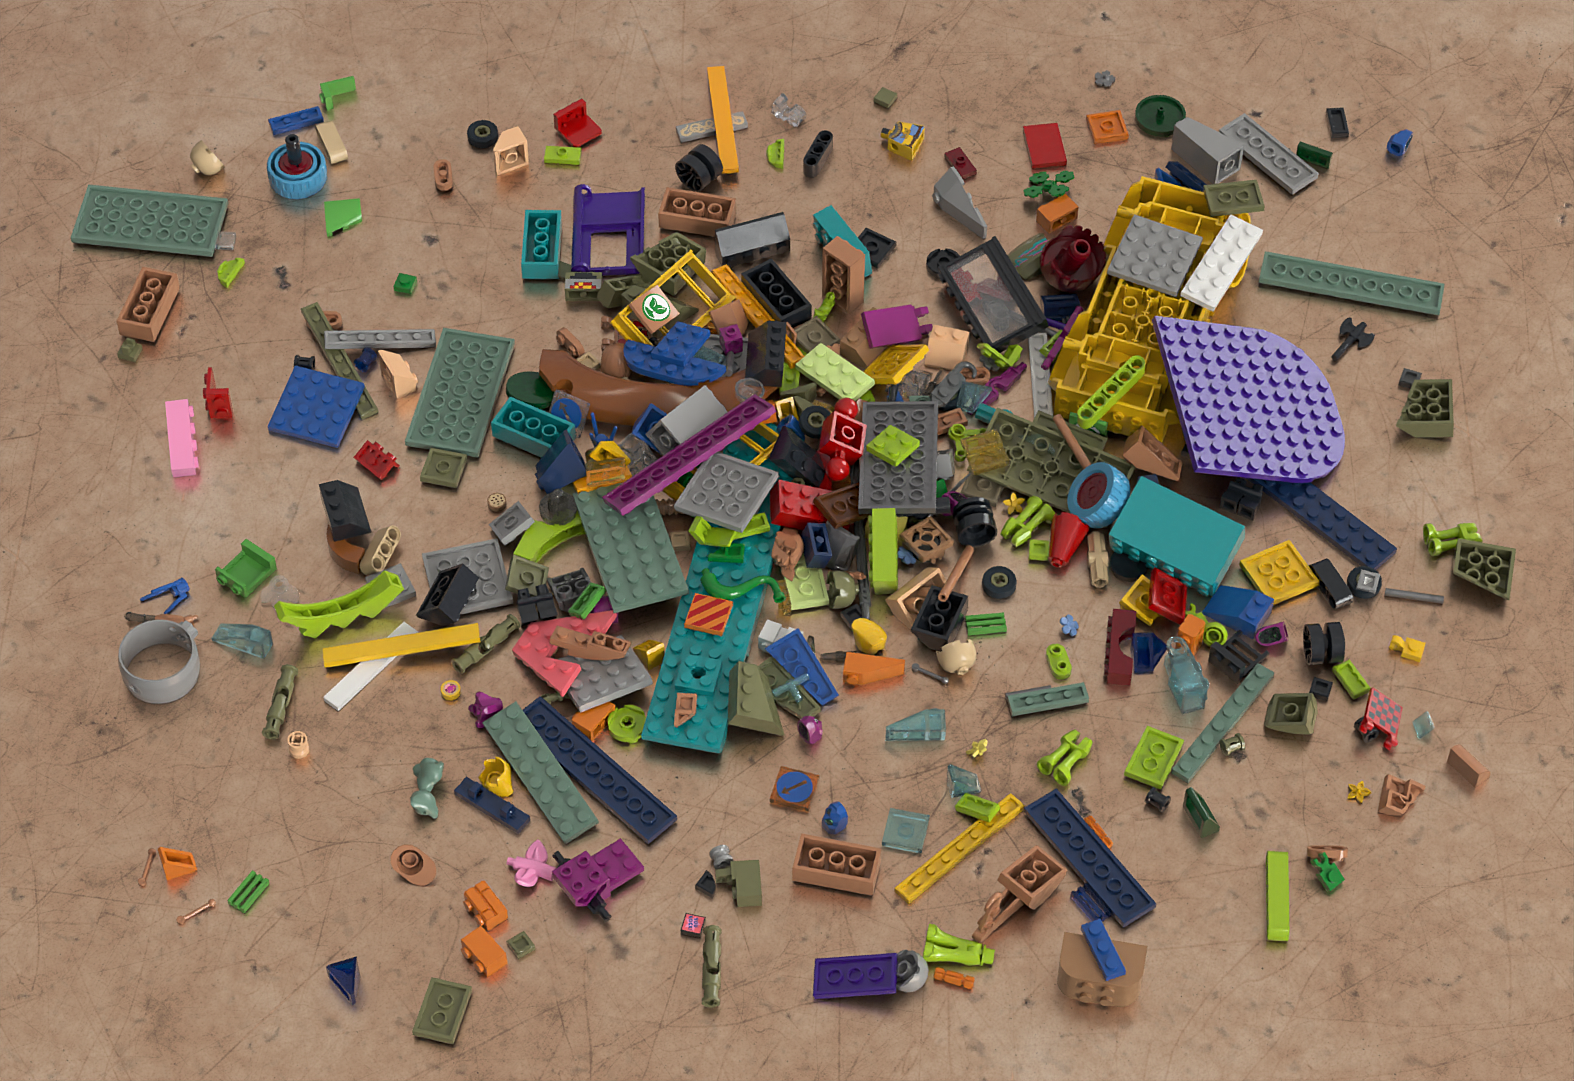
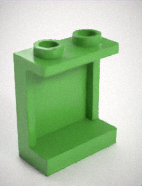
M245 539L241 543L242 551L223 569L216 567L215 572L216 580L221 585H226L236 595L247 598L277 569L275 557L248 539Z

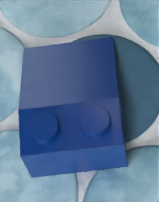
M1220 585L1202 613L1237 632L1241 630L1243 635L1254 639L1257 630L1264 625L1272 613L1274 599L1256 590Z

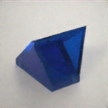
M1153 632L1132 633L1130 651L1133 658L1134 672L1154 671V668L1169 647Z
M357 956L326 966L328 978L352 1005L356 1003L361 978Z

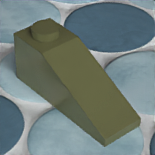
M641 274L604 280L597 299L607 308L621 306V294L634 285L649 287L652 283L645 280Z

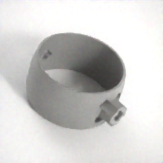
M151 620L137 625L125 635L119 647L118 664L124 684L136 698L153 704L169 703L185 696L195 686L199 677L200 658L194 641L198 631L193 627L192 623L186 620L184 622L181 621L179 624L169 620ZM174 644L185 648L191 653L188 663L179 672L164 679L146 680L134 676L127 670L131 660L139 652L153 645Z

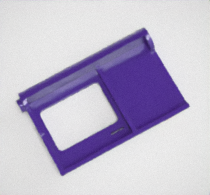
M584 184L577 185L574 188L571 272H602V276L640 273L630 260V257L635 254L639 255L644 250L645 187H641L639 191L592 193L591 188ZM582 189L586 190L587 193L583 194ZM604 232H626V265L591 268V235Z

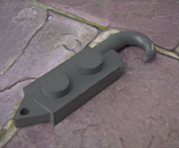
M967 361L958 363L931 392L929 396L931 401H938V407L944 408L965 384V377L960 373L963 368L972 370V378L976 377L977 370L972 363Z

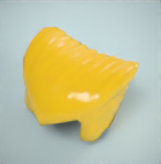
M859 618L853 621L851 629L854 634L855 644L860 651L876 655L879 650L884 649L887 634L882 627L867 618Z
M496 756L495 759H485V769L478 776L482 785L499 797H508L513 794L511 764Z

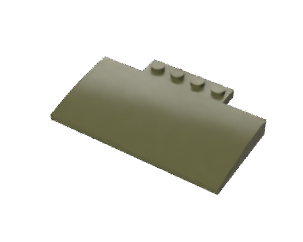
M996 408L967 471L1029 497L1037 496L1042 502L1070 513L1067 504L1068 493L1073 481L1083 468L1053 421L1054 416L1038 410L1033 422ZM1065 421L1091 464L1097 462L1108 463L1126 475L1130 482L1136 467L1133 464L1127 463L1124 459L1103 451L1108 438Z

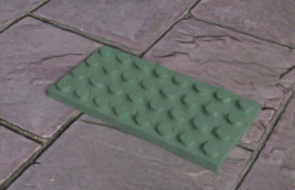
M88 184L71 235V242L212 257L228 207V199Z
M443 328L405 439V446L429 450L430 448L479 457L514 349L515 339Z
M618 482L607 487H599L589 492L572 493L613 613L689 594L686 581L654 495L645 503L638 505L630 513L623 516L605 504L602 497L624 482Z

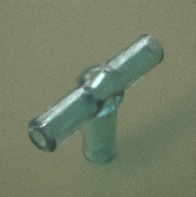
M804 673L794 679L787 680L786 683L773 689L772 692L777 697L790 690L795 702H800L803 698L796 686L808 681L810 677L808 673Z

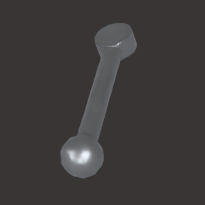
M917 663L912 665V671L914 672L920 671L941 680L943 684L949 682L948 677H941L920 668Z

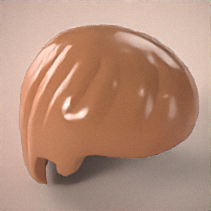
M613 343L603 350L600 365L602 373L617 378H628L632 370L627 366V362L624 359V343Z

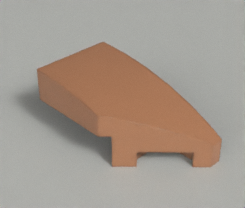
M677 693L674 727H679L696 715L697 694Z

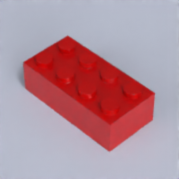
M778 480L770 490L771 524L804 530L807 523L826 524L827 519L813 503V500L817 496L832 491ZM850 524L842 527L848 530L850 528Z

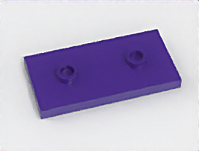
M897 953L816 958L813 984L814 999L896 994Z

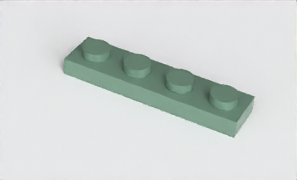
M1082 682L1007 696V702L1011 715L1017 716L1089 703V696L1085 683Z

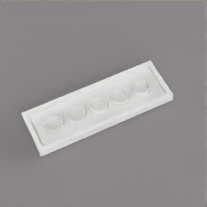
M1230 215L1181 291L1180 296L1213 312L1260 239L1263 230Z

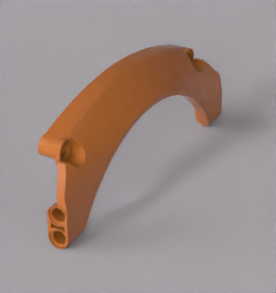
M543 349L539 363V375L550 389L555 392V402L562 398H568L577 403L584 419L591 420L590 414L593 412L596 421L634 426L636 420L650 403L668 414L704 385L713 392L716 399L725 407L727 412L754 394L765 400L772 392L780 388L745 385L746 369L736 372L730 377H720L712 382H709V380L698 382L696 386L631 381L591 369L574 359L565 350ZM560 402L559 410L562 408L564 414L568 415L564 408L567 405Z

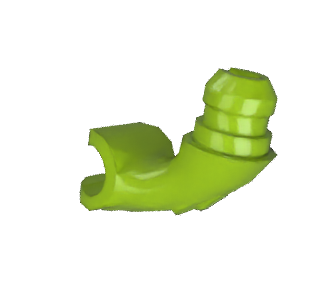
M828 292L822 305L818 309L815 308L813 318L817 316L823 323L825 322L835 304V294L833 292Z

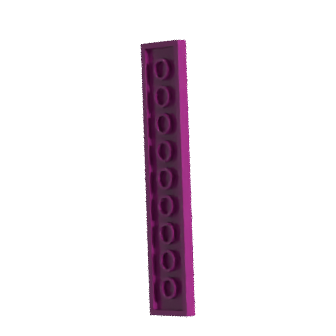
M754 394L604 495L602 498L605 504L622 516L630 513L635 507L645 503L651 496L661 492L669 484L676 482L679 477L692 471L700 463L707 461L710 456L723 450L731 442L738 440L741 435L754 429L762 421L769 419L776 412L775 407Z

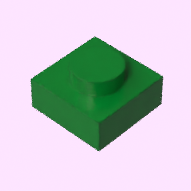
M399 273L393 286L394 291L412 294L417 282V276Z

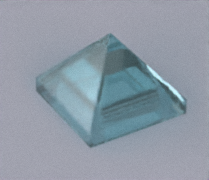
M1428 711L1413 721L1416 733L1420 739L1435 728Z

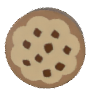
M493 493L487 499L488 508L494 512L504 510L507 505L506 497L502 493Z

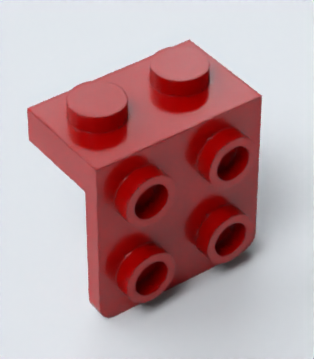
M582 98L553 114L554 128L572 147H579L602 134V129L587 115L586 102Z
M208 367V372L204 374L206 388H203V399H207L205 400V409L209 411L210 418H233L229 388H216L213 369Z

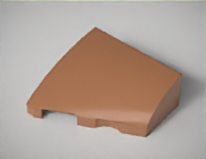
M1390 774L1384 777L1378 812L1393 816L1403 815L1409 805L1416 800V797L1425 790L1426 786L1411 779L1404 781Z

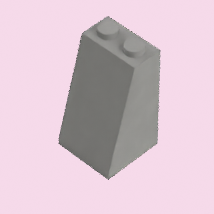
M1186 117L1174 125L1171 149L1212 184H1218L1240 170L1244 145Z
M704 385L663 417L646 433V436L664 456L726 414L727 411L716 399L713 392Z

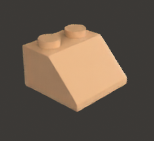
M518 126L503 131L493 149L496 176L529 164L527 139Z
M933 325L928 343L929 351L926 353L924 366L952 371L958 363L963 362L969 346L970 332Z
M379 350L381 375L395 398L398 400L417 392L416 384L418 380L416 375L410 372L408 362L406 360L403 361L400 354Z

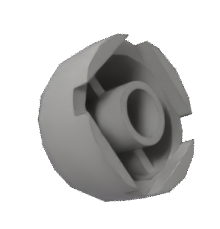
M905 949L897 953L896 989L907 993L917 991L924 985L929 969L927 962L919 953Z

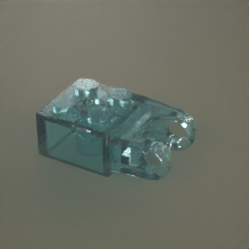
M1171 637L1167 641L1166 648L1168 654L1164 658V665L1169 675V688L1182 715L1204 709L1205 701L1207 700V690L1209 689L1208 679L1203 677L1201 665L1199 662H1196L1186 641L1181 637ZM1178 642L1182 647L1174 649L1171 643Z

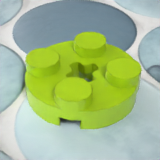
M624 705L625 708H616L610 713L608 717L609 734L618 741L633 744L641 738L646 716L641 708L634 705ZM631 721L630 726H624L623 722Z

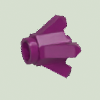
M478 691L475 694V703L471 704L468 710L473 712L478 718L475 722L476 727L483 728L484 721L503 710V703L500 698L490 697Z

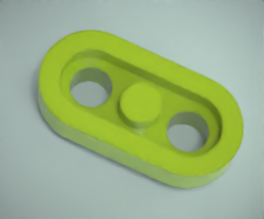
M1060 644L1049 645L1046 650V659L1052 675L1059 680L1069 678L1072 666L1065 648Z

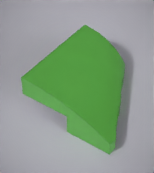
M360 198L324 202L327 237L332 236V232L340 228L345 230L350 225L362 221Z

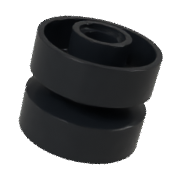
M698 144L688 155H685L675 164V170L678 178L687 188L694 192H700L711 181L722 174L723 165L718 155L710 147Z
M1340 622L1325 623L1323 630L1319 623L1304 625L1303 648L1308 665L1323 664L1324 657L1329 664L1343 663L1345 657V637Z

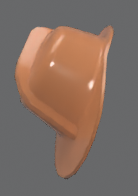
M404 844L393 850L390 860L392 868L414 885L424 886L434 880L436 876L435 863L418 847Z

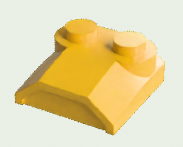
M1142 574L1120 600L1119 604L1121 609L1136 611V617L1151 626L1159 614L1148 609L1150 580Z

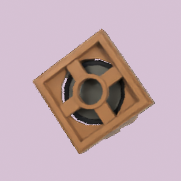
M931 516L900 533V539L912 551L914 558L922 563L931 562L935 564L936 559L941 560L945 550L954 544L952 538Z

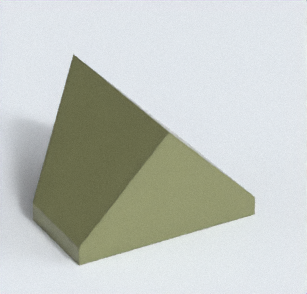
M816 383L780 392V400L799 396L813 403L816 398Z

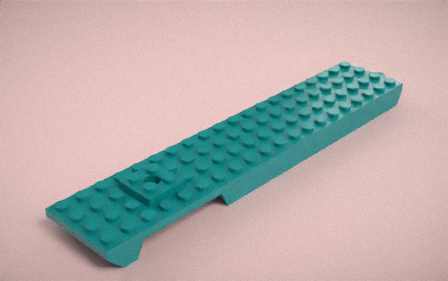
M765 424L773 431H775L777 434H779L777 431V426L775 424ZM750 430L744 433V435L764 449L772 444L756 431ZM740 439L725 446L722 453L746 462L752 461L759 455L758 452ZM769 458L759 465L778 472L779 477L776 482L778 480L788 482L793 480ZM770 491L757 513L765 512L770 525V531L732 541V543L745 544L744 563L709 562L708 555L720 549V546L701 545L697 542L686 578L689 594L681 596L641 734L643 740L719 754L723 751L728 727L729 672L738 661L745 662L746 656L749 657L768 584L758 585L741 597L729 600L733 601V607L723 636L684 628V623L695 593L710 596L700 581L703 576L701 572L703 569L708 568L710 573H714L717 580L725 586H737L757 576H771L774 565L771 554L775 537L777 536L776 533L782 531L784 526L771 524ZM708 522L711 525V527L725 528L720 525ZM696 676H702L700 679L694 678ZM677 693L697 694L696 715L679 727H674Z

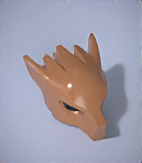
M784 528L776 533L777 536L775 537L771 558H773V562L781 567V574L788 580L793 581L795 566L804 552V542L797 530Z

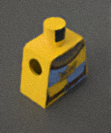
M896 122L892 130L883 128L880 137L888 140L887 149L912 161L924 140L925 126Z

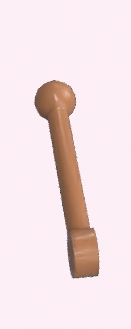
M154 848L148 850L149 856L142 877L138 879V884L141 887L147 883L145 878L152 857L156 854Z
M210 899L208 903L187 915L178 916L176 919L177 923L180 925L184 924L185 920L209 906H215L216 901Z

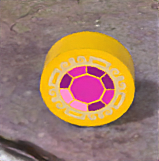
M448 680L441 685V695L444 699L455 700L460 696L461 689L458 682Z

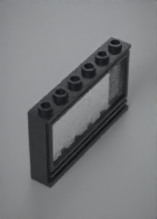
M996 236L954 260L938 266L940 272L937 274L942 284L946 283L948 295L950 298H955L954 304L959 312L962 311L964 313L962 317L967 326L971 325L973 328L971 332L974 338H979L981 343H987L999 353L1007 350L1009 345H1016L1049 327L1045 315Z

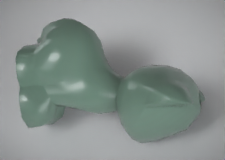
M424 758L413 767V774L417 777L419 791H415L411 795L410 803L415 812L420 815H429L434 819L438 817L439 810L436 805V799L430 792L434 785L442 778L443 762H438L433 758Z

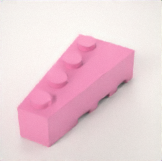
M188 399L166 401L170 463L173 478L196 475V468H199L198 457H195L197 442L196 439L194 440L193 435L196 434L195 423L192 420V417H194L193 405H189Z

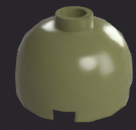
M829 571L826 584H829V590H827L829 607L841 609L850 606L855 599V595L859 593L858 583H855L854 578L845 571Z

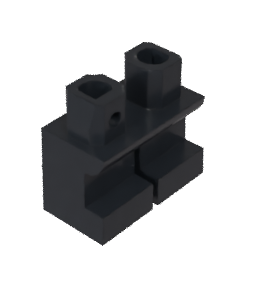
M1238 477L1234 482H1230L1227 491L1223 493L1220 508L1234 514L1238 510L1237 515L1253 521L1261 505L1263 486L1254 484L1252 488L1246 486L1247 481Z
M546 584L535 586L537 593L535 597H530L528 588L518 590L516 604L521 626L532 622L557 618L558 613L554 605L552 593H549Z

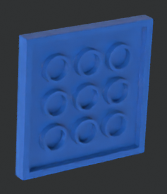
M294 366L267 426L268 430L338 448L365 385L355 380Z

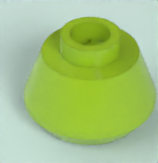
M1210 622L1205 625L1203 642L1207 646L1211 647L1215 641L1221 645L1226 642L1228 634L1222 624Z

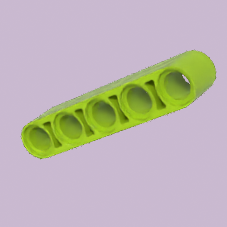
M1138 355L1132 356L1078 409L1077 423L1079 427L1083 429L1091 428L1143 377L1145 373V360L1143 357ZM1126 378V379H1128V380H1127V381H1121L1120 379ZM1101 403L1102 406H1096L1095 404ZM1083 416H1089L1090 418L1084 419V418H1082V417H1083Z
M1267 851L1266 853L1267 940H1289L1288 852Z

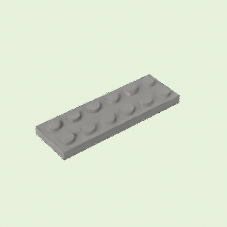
M1245 113L1219 129L1220 133L1244 145L1243 155L1292 195L1318 178L1319 173Z

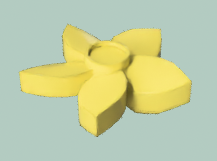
M987 740L973 741V748L965 752L972 754L974 758L978 753L980 756L983 755V752L987 750Z

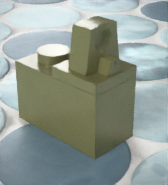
M759 860L730 861L731 866L715 870L716 883L732 885V897L737 899V907L762 906Z

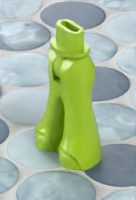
M929 924L923 958L926 962H956L968 966H983V963L993 964L995 949L986 948V945L983 946V944L952 936L942 931L935 924Z

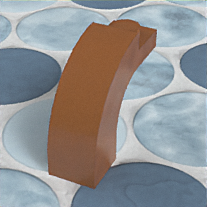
M328 524L326 534L329 553L332 559L344 570L359 574L361 571L360 562L365 554V548L354 546L345 539L334 542Z

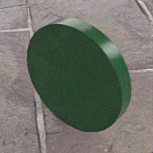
M1166 95L1146 97L1138 103L1135 110V121L1138 127L1145 133L1158 137L1173 135L1174 125L1186 118L1184 106L1175 98Z
M520 372L512 375L507 381L506 395L508 398L513 397L538 409L549 408L555 403V392L550 389L539 375V372Z

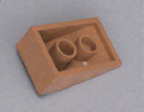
M1144 426L1139 427L1126 439L1123 456L1127 463L1133 464L1136 468L1175 481L1179 479L1183 462Z

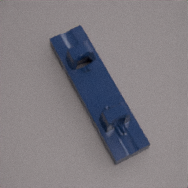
M467 776L454 789V795L517 834L530 821L528 814Z

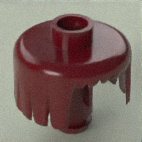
M1072 225L1065 226L1056 237L1048 241L1043 247L1040 255V268L1045 279L1054 288L1068 293L1080 292L1091 286L1101 274L1106 264L1105 246L1103 242H1099L1097 234L1091 236V229L1086 228L1083 230V227L1080 225H1076L1074 228Z

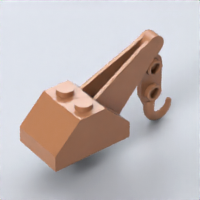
M1038 845L1034 846L1000 873L997 881L1006 888L1002 893L995 892L989 898L984 908L985 914L977 922L979 927L974 931L972 938L978 943H982L1024 904L1035 910L1048 899L1064 879L1068 870ZM1013 894L1017 896V898L993 921V919L1000 913L1001 909L1010 899V897Z

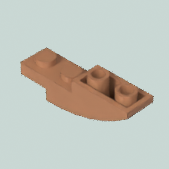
M556 626L550 637V644L568 649V655L590 660L624 658L631 645L630 641L594 631L592 636L560 626Z

